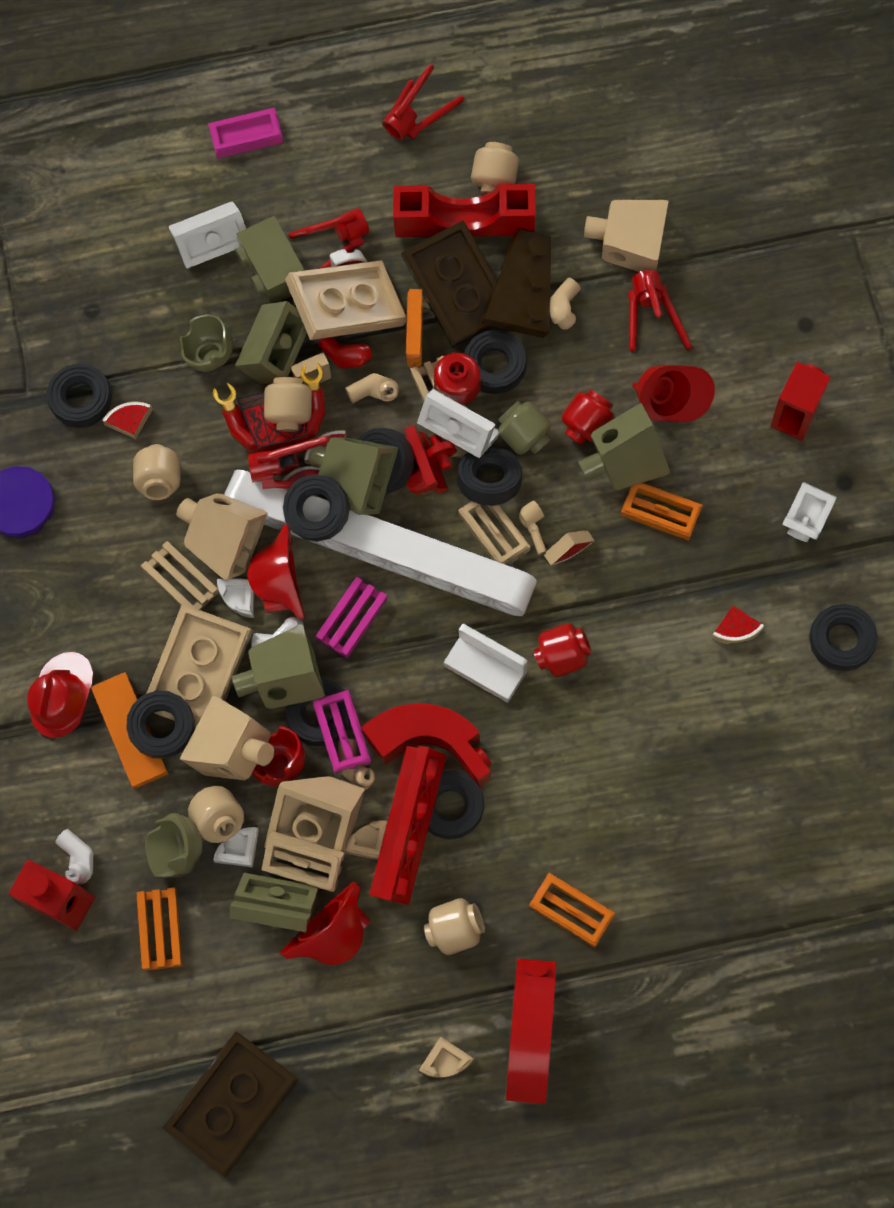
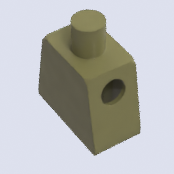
M642 403L593 431L591 438L597 453L578 461L586 481L606 473L613 488L617 490L671 473L654 425Z
M330 438L327 447L320 445L311 449L308 462L310 465L320 469L319 475L328 476L341 485L348 496L351 511L358 515L379 514L399 448L353 438Z
M303 624L251 647L248 653L252 669L232 676L238 697L258 691L265 707L269 709L326 697L314 648Z

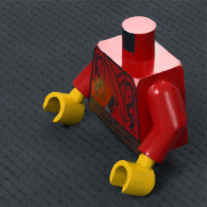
M319 363L317 364L319 376L314 379L306 375L305 364L301 370L303 381L308 384L312 391L311 419L305 424H298V431L295 432L277 431L276 424L265 420L264 392L237 398V405L233 402L236 392L232 385L227 383L231 394L226 400L219 399L218 393L214 388L213 397L224 407L222 414L231 436L248 452L273 451L309 441L316 437L326 414L323 387L319 386V381L323 376V367ZM297 453L279 458L281 473H290L300 468Z

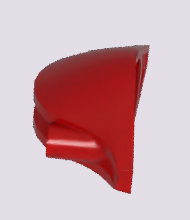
M288 525L282 527L276 540L253 557L248 568V581L256 596L264 602L266 613L288 609L301 621L306 619L296 579L291 529Z
M352 882L308 922L307 931H299L279 954L285 959L309 957L327 965L342 964L354 957L363 941V929L370 923V919L357 906L360 892L358 884Z

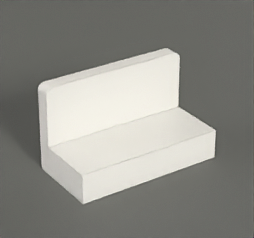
M234 202L226 203L169 226V230L175 239L186 268L240 247L236 233L246 229L241 213Z
M434 389L426 395L417 421L421 426L478 458L498 438V429L495 428L496 424Z
M462 624L458 630L459 639L445 659L444 667L508 703L527 673V660L471 627Z

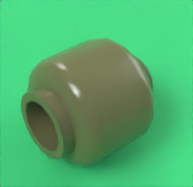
M517 401L497 420L501 424L498 428L499 436L517 454L522 455L529 450L536 454L550 441L546 433L551 428V422L532 402L527 401L521 404Z

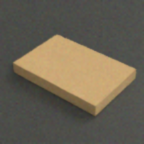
M382 260L290 272L285 279L310 340L401 327L407 321V316Z
M182 604L147 693L170 691L181 696L191 707L196 728L212 696L226 701L233 683L232 676L237 673L253 630ZM158 711L154 713L175 721L173 715L169 712Z

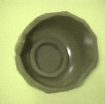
M204 314L192 318L189 322V332L187 335L180 337L182 359L192 370L207 373L213 372L230 359L233 352L232 334L219 316Z

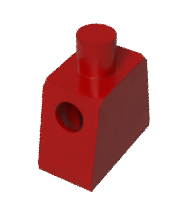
M29 859L24 864L9 892L10 897L14 901L76 932L96 898L77 883ZM74 896L72 906L66 911L69 900Z

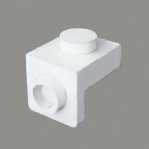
M803 482L783 522V525L789 527L787 533L804 542H808L810 537L817 540L837 497Z

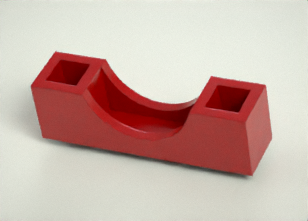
M499 184L489 194L466 199L441 195L435 192L429 185L393 186L395 238L432 237L462 220L466 223L472 236H513L519 229L535 233V184Z

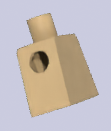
M613 200L610 204L608 219L587 216L584 237L604 240L602 259L604 261L637 272L645 270L657 271L668 201Z
M216 493L200 499L198 503L186 498L179 505L176 515L181 520L190 524L184 539L185 547L227 581L247 572L268 513L234 498Z
M212 696L180 760L205 776L246 780L251 776L256 764L265 766L271 762L274 748L268 743L270 731L242 711L222 699Z

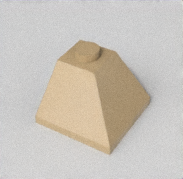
M331 776L281 782L278 787L264 847L266 848L269 834L274 831L344 852L345 845L356 824L365 789Z

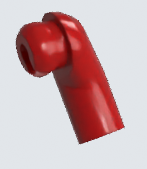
M334 337L322 338L318 344V347L341 369L364 366L372 358L371 348L364 343L342 346Z

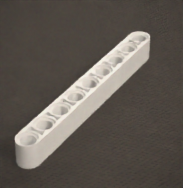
M235 470L224 495L266 511L268 513L264 523L266 526L281 531L282 527L287 525L283 513V502L285 494L289 489L271 488L263 490L262 482L252 483L250 472ZM314 495L307 498L303 505L304 516L312 522L323 520L328 515L330 509L328 500ZM351 510L349 511L348 521L341 532L331 539L319 542L310 541L514 616L524 615L537 580L532 575L522 570L369 515H358ZM291 530V535L301 538Z

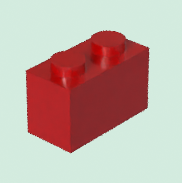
M796 362L778 399L770 427L803 441L821 405L831 376L825 374L821 368L815 365H804Z

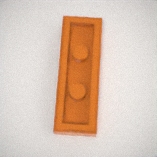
M126 672L92 686V692L132 788L135 790L169 775L163 759L151 758L140 753L130 742L126 730L127 715L132 705L138 699ZM147 723V731L150 734V736L153 737L152 732Z

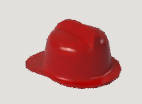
M653 366L647 369L639 381L633 382L632 385L633 389L637 391L639 404L642 403L650 420L658 422L694 421L703 416L711 407L715 396V384L711 375L704 369L695 366Z
M68 652L53 657L44 666L39 678L30 686L27 693V706L32 723L40 734L50 738H62L72 733L80 724L92 687L94 674L91 663L83 655Z

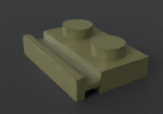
M243 873L234 896V902L230 905L229 918L306 932L308 922H310L318 899L319 888L303 883Z

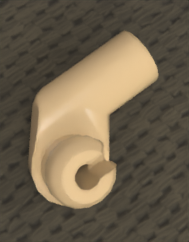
M348 739L353 757H357V742L354 739ZM338 740L339 762L346 760L340 740ZM364 765L338 773L345 782L365 790L370 788L375 782L374 771L371 768L367 769Z

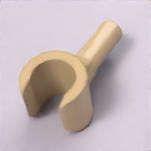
M531 501L522 507L519 513V520L525 528H528L537 553L540 555L547 551L536 522L544 518V514L535 501Z

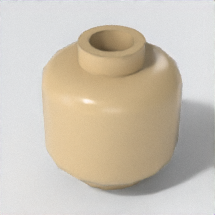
M487 142L485 147L479 148L476 151L471 180L475 185L481 187L480 192L482 194H489L499 184H515L519 158L512 152L513 148L511 146L498 142Z
M293 377L274 378L273 384L265 388L264 418L266 421L276 424L277 431H298V424H305L311 419L312 391L303 384V379Z
M159 444L150 445L137 452L133 459V484L138 492L148 499L162 500L176 492L180 487V458L176 452Z
M211 786L204 788L193 797L188 807V817L195 823L203 839L210 843H221L228 841L239 832L244 822V811L229 790L222 786Z
M458 898L432 908L429 912V923L424 925V932L431 947L437 946L445 955H452L476 946L480 941V934L485 932L483 918L475 903L469 904L463 898Z

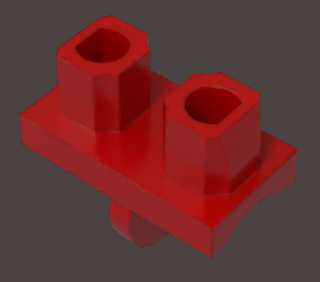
M414 424L405 428L406 439L411 444L414 461L416 460L419 469L413 471L406 482L410 492L419 495L433 490L441 494L449 490L442 471L452 468L449 458L457 452L455 444L450 441L442 442L441 437L437 434L432 435L429 441L427 433L418 432Z

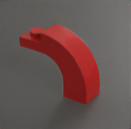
M425 703L400 705L382 712L361 727L363 737L385 766L405 752L407 746L433 745L451 753L470 778L477 782L479 788L491 780V770L489 767L492 766V762L480 747L475 750L473 749V746L480 742V732L466 718L448 708Z
M517 958L506 1101L546 1104L556 962Z

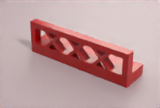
M420 745L418 748L406 747L369 896L405 905L410 904L447 755Z

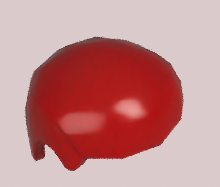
M279 726L276 733L270 734L268 741L274 748L271 762L265 766L256 764L252 772L257 781L274 787H279L281 782L295 780L302 773L306 760V753L297 733L285 726Z

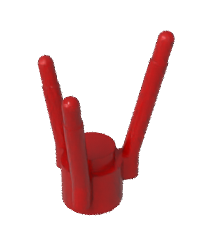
M432 64L426 67L415 84L413 80L408 81L392 110L382 121L385 130L397 140L403 141L406 136L414 140L420 131L465 100L464 96H459L416 124L415 120L418 116L409 105L434 69Z
M355 208L337 218L292 231L288 234V237L293 239L334 227L341 242L345 240L349 242L342 249L350 253L353 249L364 245L362 236L369 234V227L361 210ZM330 259L320 268L331 267Z
M645 270L635 274L632 278L633 290L628 292L630 302L629 350L631 352L636 350L638 303L643 307H652L655 316L661 318V300L685 349L691 350L692 345L687 337L688 335L668 296L666 285L661 284L659 273L655 270Z
M324 436L273 451L249 453L248 462L252 483L262 482L263 490L271 488L289 489L295 482L274 479V476L281 475L279 458L327 444L330 441L329 437Z

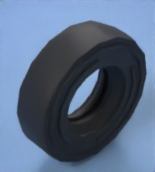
M499 330L485 331L474 337L465 349L464 354L471 356L478 363L481 371L480 391L490 394L506 393L517 387L525 376L527 367L525 348L518 338L508 332ZM490 351H500L509 359V365L501 373H489L481 364L484 355Z
M78 363L66 366L54 375L49 382L47 399L50 410L59 421L70 427L83 428L92 426L104 418L110 410L112 392L109 381L100 370L91 365ZM84 384L93 390L92 400L87 405L79 408L69 405L66 400L67 392L75 385Z
M375 428L365 432L358 440L399 448L386 493L402 488L409 480L414 469V454L411 444L403 434L394 429Z
M490 446L480 458L469 452L463 456L458 465L457 483L461 493L470 501L480 505L495 506L506 503L516 496L521 488L522 467L518 458L510 451ZM492 468L502 472L504 477L500 482L484 483L477 479L476 473L481 469Z
M313 474L302 477L293 483L285 494L283 502L285 522L293 533L305 540L319 542L331 539L341 532L348 521L350 511L348 496L341 485L328 476ZM316 494L323 495L330 504L328 515L318 522L307 520L303 513V505L306 499Z
M848 604L832 605L820 612L811 625L809 635L811 650L817 660L829 669L842 672L855 670L866 664L875 652L878 640L876 625L869 614L857 606ZM843 624L853 628L858 638L857 645L847 651L835 648L829 639V633L833 627Z
M321 678L325 696L345 691L336 682ZM343 700L336 703L345 731L347 732L351 723ZM311 701L287 705L285 707L286 721L290 729L297 733L300 740L313 746H325L320 726L309 723L305 718V709ZM332 717L327 724L334 743L340 740Z
M153 691L141 696L132 705L127 715L126 730L130 742L140 753L151 758L167 759L178 755L187 746L195 729V718L191 707L181 696L170 691ZM158 711L169 712L175 719L173 732L168 737L162 739L150 736L146 728L149 717Z
M453 770L443 771L436 800L440 794L446 791H454L463 797L465 808L457 818L447 819L438 814L434 804L428 831L436 837L447 840L462 838L473 832L481 822L484 812L483 793L477 782L465 773Z

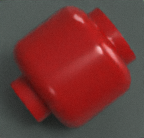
M451 353L444 356L438 361L434 369L435 390L462 406L469 404L477 397L481 388V371L478 363L471 356L464 353Z
M591 389L588 393H577L561 416L562 423L567 427L564 434L581 446L585 440L593 443L591 438L593 431L615 419V415L611 411L614 405Z
M564 623L540 633L538 639L539 648L534 649V655L540 669L548 668L549 672L555 677H562L586 667L588 656L592 655L591 646L583 628H576L571 623Z

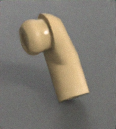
M567 278L550 297V318L554 324H558L563 330L569 329L576 321L575 314L571 312L570 301L581 288L572 278Z
M373 373L345 387V391L352 403L367 396L383 401H392L398 396L399 387L393 379Z

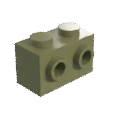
M272 216L236 233L240 247L236 248L235 252L243 268L250 266L254 274L250 279L258 296L260 297L265 294L270 304L291 297L292 295L285 281L288 273L305 270L276 217Z
M288 301L262 305L235 367L260 384L273 383L274 378L288 377L307 334L297 308Z

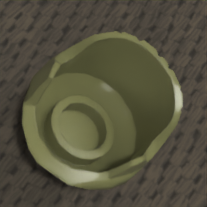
M171 813L155 822V824L160 826L150 831L145 840L148 865L155 877L185 876L191 873L195 864L201 858L203 840L195 823L186 816Z

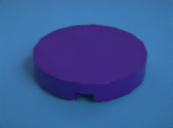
M20 466L0 471L1 534L7 537L24 538L36 534L43 528L47 520L51 519L54 514L56 499L51 484L40 472L30 467Z

